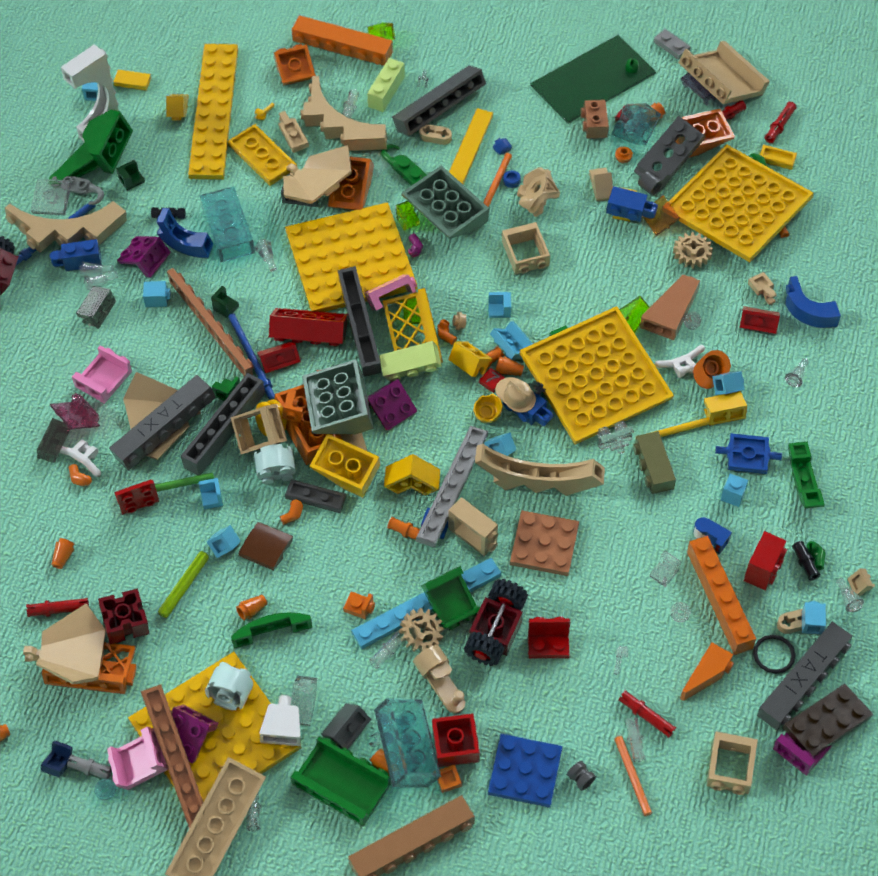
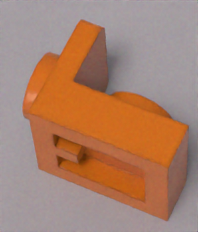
M289 389L283 407L282 419L300 423L303 409L297 408L298 399H295L296 391Z
M351 591L343 611L366 620L368 614H372L375 608L373 594L369 593L366 597Z

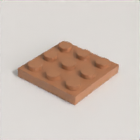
M521 510L510 565L569 576L579 521Z

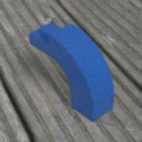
M162 208L157 218L159 226L157 235L161 240L180 253L193 257L208 258L213 247L209 234L193 232L183 228L176 222L169 208Z
M790 277L788 285H786L787 297L785 301L789 312L800 322L812 327H838L841 315L836 301L826 303L811 301L803 294L798 277Z

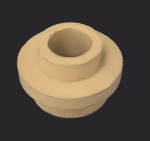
M458 311L453 316L452 323L456 330L465 328L466 314Z

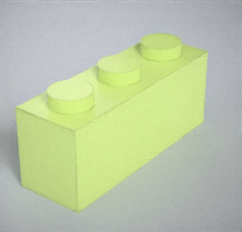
M391 58L387 60L367 93L368 107L384 112L405 78V63Z
M433 341L379 355L383 377L391 382L396 379L400 380L404 376H417L419 372L423 371L433 372L437 370L436 368L442 367L438 346Z

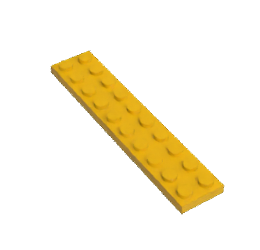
M204 44L188 172L189 179L224 180L238 44Z

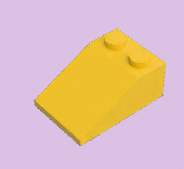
M327 434L309 467L343 489L363 498L380 467V458L375 454Z

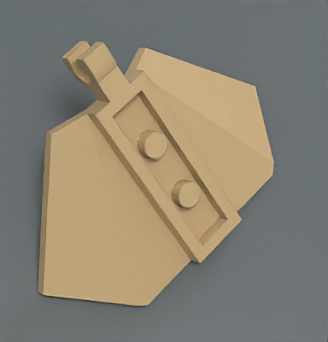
M348 145L309 156L301 170L295 164L290 163L286 167L287 170L291 171L289 173L290 176H283L284 197L311 204L323 195L329 196L340 187L339 182L352 173Z
M136 372L123 398L130 429L178 390ZM188 421L147 456L159 460L190 427Z
M85 604L42 631L41 649H36L33 646H24L25 662L37 661L36 666L71 684L96 681L99 678L100 666H102L106 629L88 605Z

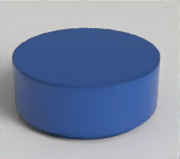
M510 170L504 174L503 183L506 187L515 188L520 185L521 176L517 171Z

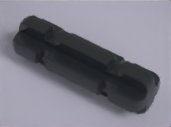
M152 207L151 217L158 218L162 208L167 207H161V209L159 207ZM169 208L174 218L186 217L185 208Z
M533 381L532 384L528 383L534 393L538 395L541 392L545 393L546 389L543 388V384Z

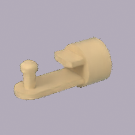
M433 645L423 650L414 658V665L422 677L428 680L445 708L451 713L461 712L465 707V695L461 690L457 689L449 676L452 668L449 665L448 658L439 645Z

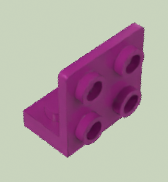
M137 236L131 240V244L127 249L121 252L117 262L119 264H136L145 277L151 278L171 251L160 237Z
M399 379L388 383L367 397L369 406L371 405L385 430H390L417 412L415 405Z
M184 704L175 706L171 714L188 761L194 763L207 733L215 731L219 723Z
M786 733L785 735L781 734L776 739L773 750L807 776L830 750L832 745L813 758L808 751L802 750Z

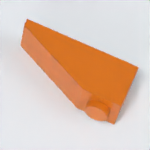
M711 642L682 690L680 699L684 701L722 679L725 672L729 674L734 665L731 662L734 654Z

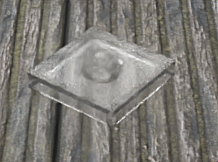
M37 179L30 212L32 214L65 215L72 182L70 180Z

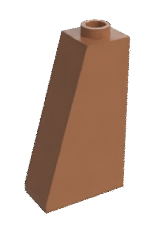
M682 275L642 315L640 328L675 340L697 295L700 280Z

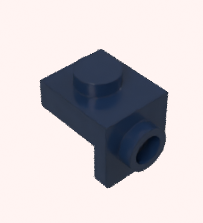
M54 740L51 745V752L41 764L40 771L60 778L67 769L68 761L72 762L69 759L72 755V746Z

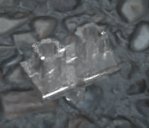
M624 421L617 422L614 425L616 432L610 433L606 426L599 428L598 446L600 450L610 447L611 451L617 450L619 454L625 452L624 447L629 446V441L632 440V433H634L632 426L628 427Z

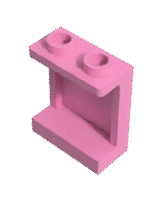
M403 274L364 294L371 309L377 311L383 308L379 300L380 296L403 285L408 293L416 292L415 287H417V284L413 277Z
M100 345L97 348L99 352L97 357L82 374L76 371L72 379L76 388L105 404L131 374L132 370L130 361L126 357H120L110 348H104Z
M148 726L141 730V737L120 748L112 746L107 748L108 761L113 773L112 779L117 787L129 790L168 770L154 728Z

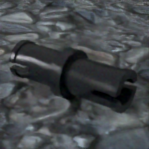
M798 541L794 543L792 548L799 559V565L803 567L808 579L812 581L819 578L820 573L813 562L814 558L809 554L804 542Z

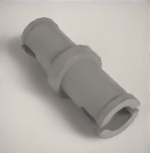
M73 754L69 758L73 762L68 761L67 768L79 770L87 776L94 775L105 780L109 779L110 775L108 773L112 771L111 766L96 763L91 758L89 760L83 759Z

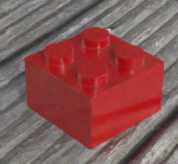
M764 531L748 563L744 581L765 591L769 584L773 585L788 550L785 548L787 540Z
M474 713L432 719V732L438 768L479 762L480 751Z

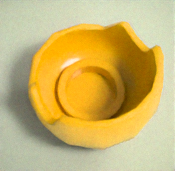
M495 394L482 395L474 403L473 412L475 417L481 422L492 423L501 416L503 404L501 399Z

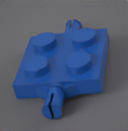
M731 433L728 447L716 446L715 454L727 455L728 470L767 474L770 459L782 460V453L770 451L769 437Z

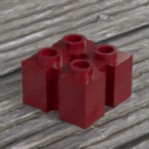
M138 588L122 592L123 597L115 599L114 595L98 599L110 645L126 641L125 636L133 634V638L150 634Z

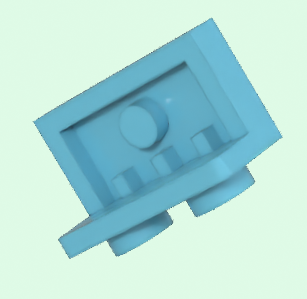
M510 321L505 329L494 328L490 333L494 338V342L512 360L522 359L519 354L520 350L533 344L514 321Z

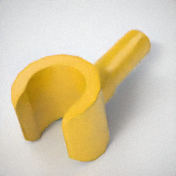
M271 103L263 110L256 108L255 114L257 115L255 118L265 120L268 111L275 104Z

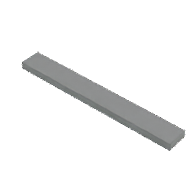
M473 426L469 427L416 537V542L435 548L448 521V510L457 502L475 464L477 445L484 444L488 431Z

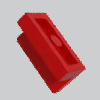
M743 306L740 328L776 334L780 313Z
M292 341L257 352L265 373L301 362L296 344Z

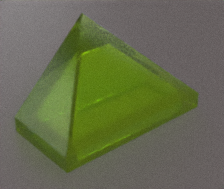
M638 296L619 310L635 333L640 326L642 315L650 307L641 296Z

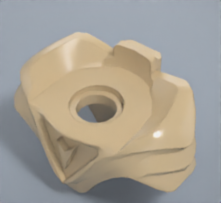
M538 167L524 176L523 185L519 186L517 196L520 197L519 205L537 217L543 213L547 199L559 198L560 191L553 181L550 170Z

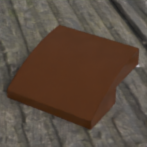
M258 522L246 538L238 556L274 571L283 559V553L292 543L293 536Z

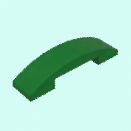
M808 441L788 443L792 474L803 507L805 509L824 507L825 503L821 489H818L811 464L812 456Z
M289 612L267 615L241 627L231 636L233 648L236 649L254 644L252 636L291 626L293 633L312 628L311 616Z

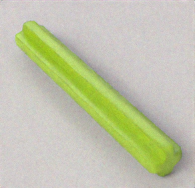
M200 551L159 608L158 614L167 618L208 561L209 556L206 552Z

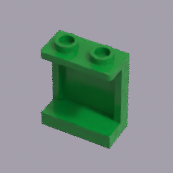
M461 566L421 585L434 613L437 614V619L442 621L441 627L449 628V630L460 626L459 621L465 618L467 621L475 618L480 609V606L477 607L462 577L464 573Z

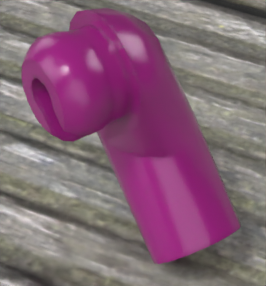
M413 233L408 237L412 243L408 253L411 257H417L423 249V244L418 236Z

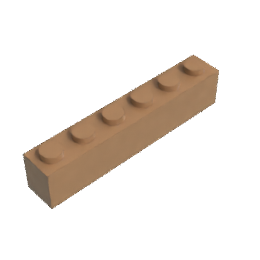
M460 795L348 856L349 865L356 876L389 874L395 871L398 865L404 862L406 864L412 862L416 855L422 852H430L435 848L436 844L450 841L458 832L461 831L463 833L470 830L475 823V816L463 796Z

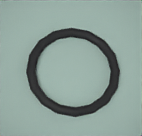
M764 636L754 646L753 656L755 662L766 672L774 674L784 673L795 662L796 654L794 647L782 636ZM768 639H777L784 642L791 652V660L788 665L776 670L764 666L757 655L758 647L762 642Z

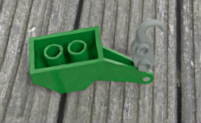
M111 109L88 122L82 135L85 142L49 177V182L54 188L62 187L65 191L82 195L97 193V199L89 201V205H96L102 201L104 197L102 188L95 186L87 179L79 177L99 167L103 172L113 174L133 133V129L120 111Z

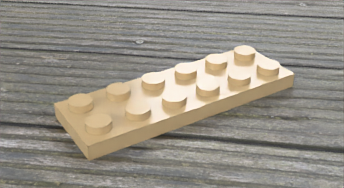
M228 757L165 875L214 876L266 777Z

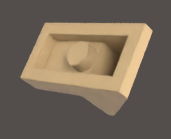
M607 168L589 170L596 202L609 200L613 188L611 172L608 173Z

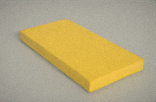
M256 124L227 141L228 146L269 186L291 172L286 168L290 163L297 166Z

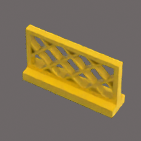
M425 288L418 289V292L384 300L383 305L394 351L402 349L396 344L400 336L408 340L404 348H408L411 342L419 345L420 343L413 340L419 331L425 335L422 344L433 341L438 346L442 363L443 359ZM416 298L417 304L413 310L406 306L409 299ZM396 303L400 306L396 314L389 311V304ZM403 308L411 312L407 320L398 316ZM414 314L421 318V322L417 327L409 323ZM396 319L404 323L400 331L395 330L392 326ZM407 325L415 329L410 338L402 334Z

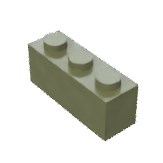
M659 431L636 436L633 450L635 455L639 456L640 470L645 473L644 481L646 487L650 488L652 494L673 490L676 478Z

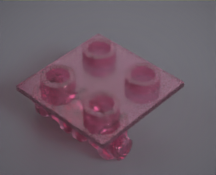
M73 394L71 402L50 404V407L71 430L100 426L97 423L99 421V414L85 401L81 394Z

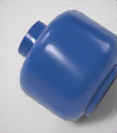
M498 138L495 140L493 149L499 155H503L512 149V145L507 138Z

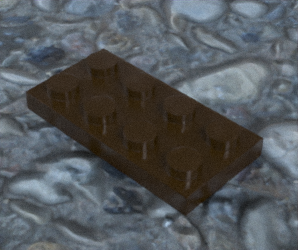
M844 683L785 723L783 729L802 750L808 751L814 758L869 720L873 713Z

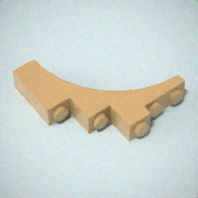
M312 76V83H309V93L311 96H308V102H304V109H301V120H304L305 127L320 126L321 132H324L325 139L341 138V144H344V146L348 145L349 151L387 149L385 124L358 122L337 112L323 96L319 76Z
M114 201L94 213L71 219H47L21 211L12 204L5 207L7 221L10 224H15L26 235L29 247L36 249L40 253L55 240L61 246V244L79 242L84 237L86 241L97 239L100 245L127 221L126 210Z
M484 444L477 445L475 463L494 476L493 482L504 490L525 485L535 493L556 488L562 494L568 496L604 485L605 467L594 459L568 464L534 463L506 456Z

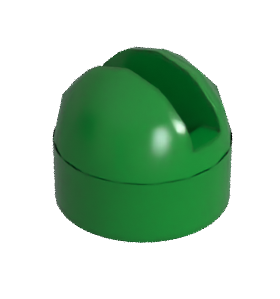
M628 59L625 65L626 71L636 73L639 70L638 60Z

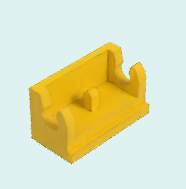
M455 341L448 360L470 376L476 377L481 367L480 374H485L492 358L468 341Z
M741 391L704 398L706 407L704 412L706 417L709 418V426L746 419L747 404Z

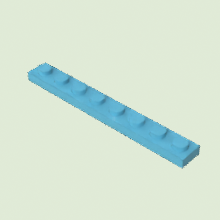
M492 558L464 571V574H462L470 593L501 577V571ZM422 593L352 629V635L360 648L363 649L403 628L400 626V623L404 620L406 614L410 615L411 610L414 609L416 613L419 608H422L424 613L428 609L430 613L434 611L425 593Z

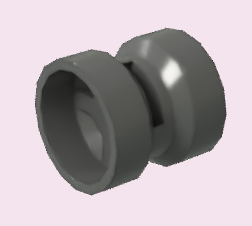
M582 760L573 765L567 772V776L571 780H575L577 787L581 791L588 788L597 777L592 771L587 770V765Z

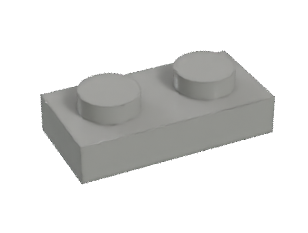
M666 29L654 37L655 44L678 60L685 49L690 51L688 44Z

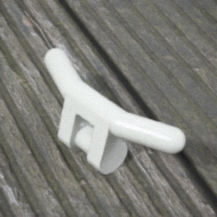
M699 345L688 354L672 360L655 361L654 365L656 368L672 367L678 378L684 377L686 373H693L696 364L692 359L704 352L705 346Z
M80 440L73 448L60 445L55 447L57 453L69 455L79 461L95 477L101 475V471L90 460L97 456L99 450L94 446H89L85 440Z

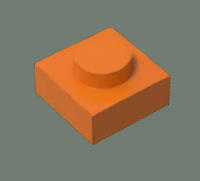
M455 765L435 771V776L442 793L462 787V782Z

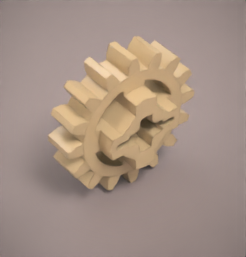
M691 232V236L684 233V238L679 236L678 241L674 242V259H679V264L685 263V267L691 265L692 269H694L695 265L701 268L702 263L707 265L708 260H711L713 247H711V242H706L707 237L701 238L700 233L697 236H694V232Z
M419 608L417 613L413 609L410 615L406 614L404 616V620L400 623V626L403 628L399 630V633L404 634L401 641L406 640L408 642L406 647L412 645L413 652L417 648H420V652L430 646L439 645V641L443 638L439 633H442L444 628L439 627L442 621H436V613L431 616L429 609L424 613L423 609Z

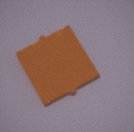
M664 195L654 202L658 205L655 217H643L656 236L664 230L670 229V226L680 219Z

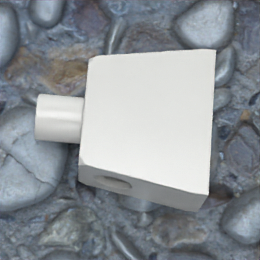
M281 695L278 704L268 705L260 730V743L300 746L299 707L291 705L292 698L290 696Z

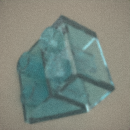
M647 103L626 104L622 109L619 120L614 126L612 135L636 145H647L661 114Z

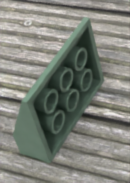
M442 165L401 193L410 204L449 239L473 232L488 222L489 208Z
M356 359L302 376L313 434H358L374 429L363 373Z

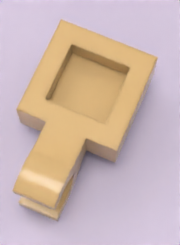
M764 272L748 279V285L758 296L763 294L767 304L770 305L776 302L774 297L777 294L772 290L774 284Z

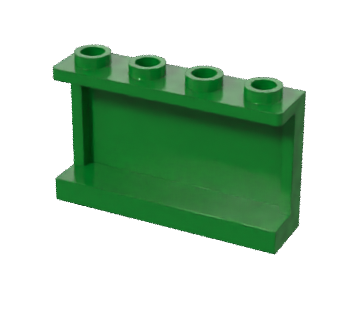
M318 736L316 746L300 770H295L291 775L292 785L364 826L391 785L389 774L381 768L375 769L363 758H356L348 749H341L335 746V743L329 738L323 739Z

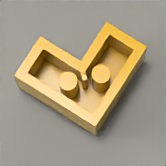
M411 454L386 466L384 487L397 494L412 488L426 496L439 490L440 469L419 458L417 455Z

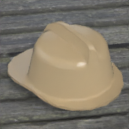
M508 377L500 380L496 385V395L513 411L523 413L534 407L536 397L526 382L518 378Z

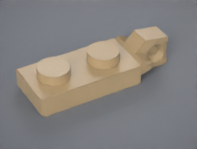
M285 111L280 112L279 128L292 152L295 153L308 148L309 143L296 119H289Z

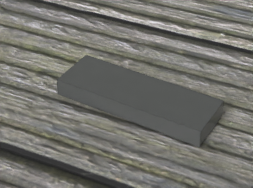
M291 479L285 494V499L292 501L297 499L303 504L340 514L347 498L345 493Z

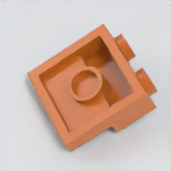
M298 44L289 49L281 48L274 52V60L283 86L312 79V76H316L307 44Z

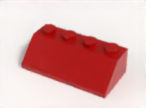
M275 308L269 319V338H274L275 341L292 339V342L295 343L310 341L311 344H321V342H325L331 346H339L345 340L348 314Z

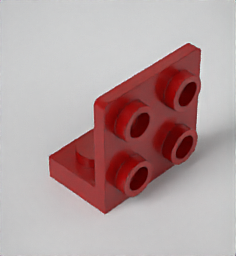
M151 479L114 492L122 515L133 513L137 509L150 507L159 502L155 483Z
M535 617L529 619L528 659L569 658L570 619L564 617H555L554 619Z

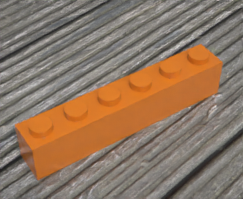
M299 15L292 27V39L295 42L384 66L393 53V40Z
M705 536L689 541L687 554L733 654L736 655L752 650L756 637L709 537Z

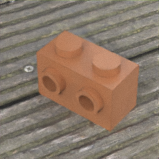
M585 100L584 108H581V118H584L582 129L586 131V138H607L609 124L606 101Z

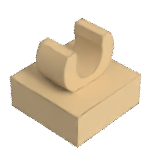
M860 568L848 578L855 596H861L866 591H870L875 587L866 569Z

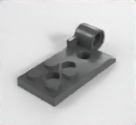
M678 116L637 164L634 172L640 176L638 185L652 196L658 191L660 192L704 141L705 135ZM684 136L685 141L682 144H677V139ZM668 150H673L674 153L671 157H665V153ZM656 164H662V168L659 171L653 170Z

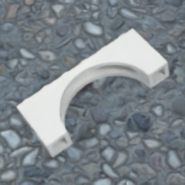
M95 44L61 67L64 80L75 89L86 83L96 82L98 85V95L94 107L88 116L76 126L79 138L83 142H85L82 136L83 131L90 120L111 109L119 111V104L115 96L116 91L113 88V79L110 75V66L107 62V53L103 49H99Z

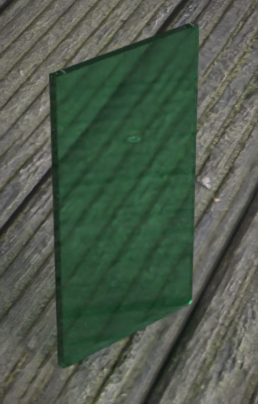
M616 35L530 83V86L565 122L570 123L581 116V108H584L585 100H605L607 102L656 74V71L619 35ZM630 58L637 59L639 62V70L636 73H629L625 69L626 62Z

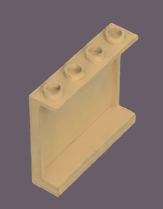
M720 41L717 49L714 51L696 55L685 49L678 62L723 105L761 96L770 82L726 41Z

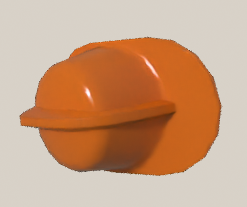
M712 350L704 355L694 366L693 375L696 383L705 389L713 388L712 376L730 371L731 365L728 356L720 350Z

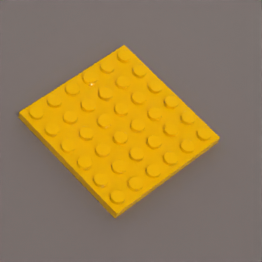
M726 144L663 206V212L750 263L813 198L814 193Z
M388 202L361 210H353L285 226L286 235L311 311L327 312L346 307L338 277V270L356 266L365 302H367L365 292L403 274L409 275L415 280ZM403 285L380 296L379 299L404 293L407 290Z
M617 306L525 347L519 352L536 382L543 384V388L546 389L545 397L575 445L661 405L674 397Z
M234 651L165 694L171 712L173 707L184 704L219 723L215 731L207 733L194 763L189 762L203 802L228 757L263 774L301 749V745L260 743V730L268 705L271 703L252 676L250 678L253 681V687L242 709L240 707H237L236 710L222 708L214 703L215 699L210 696L208 698L206 696L205 689L215 668L221 662L228 663L237 669H246ZM146 706L128 717L140 737L142 736L141 730L147 726L153 728ZM164 771V774L174 787L169 771Z

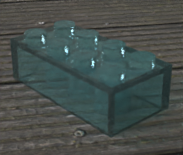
M234 186L200 195L202 210L220 262L254 254L253 238Z
M386 698L374 711L392 787H429L441 777L422 699Z

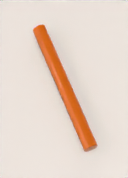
M510 153L505 154L483 201L487 207H489L512 158Z
M617 736L614 740L644 816H649L652 814L627 747L623 737Z

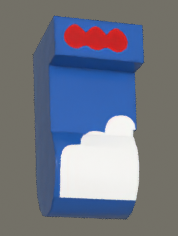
M705 517L696 520L693 534L697 539L708 536L715 552L719 555L730 541L732 534L731 531Z

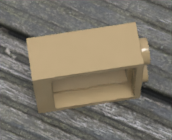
M536 222L502 230V244L515 275L549 266L550 254ZM534 240L540 256L517 261L511 245Z
M277 404L263 406L231 417L241 454L254 452L264 446L287 441ZM261 414L268 441L255 445L247 418Z
M462 497L448 510V529L483 556L495 550L498 545L497 523Z
M715 731L706 786L717 791L729 790L737 795L749 794L752 785L758 739ZM718 748L749 754L746 780L715 775Z

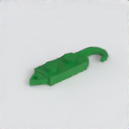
M388 144L387 149L381 150L383 159L411 186L427 175L406 155L391 157L387 153L392 148L399 150L400 148L397 145Z

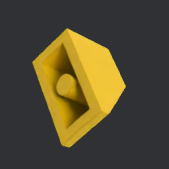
M170 94L166 96V117H171V120H182V117L187 115L189 94Z

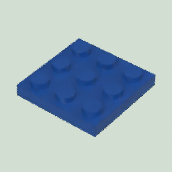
M500 734L488 795L551 808L563 746Z

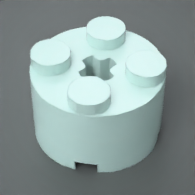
M273 444L260 448L261 452L258 454L257 451L254 452L257 478L262 480L263 484H272L274 480L282 479V481L293 479L296 470L293 451L290 446L287 445V448H283L282 444Z
M221 662L215 668L205 689V694L208 698L210 696L215 699L214 703L222 708L236 710L237 707H240L242 709L253 687V681L250 678L251 673L246 669H237L228 663Z

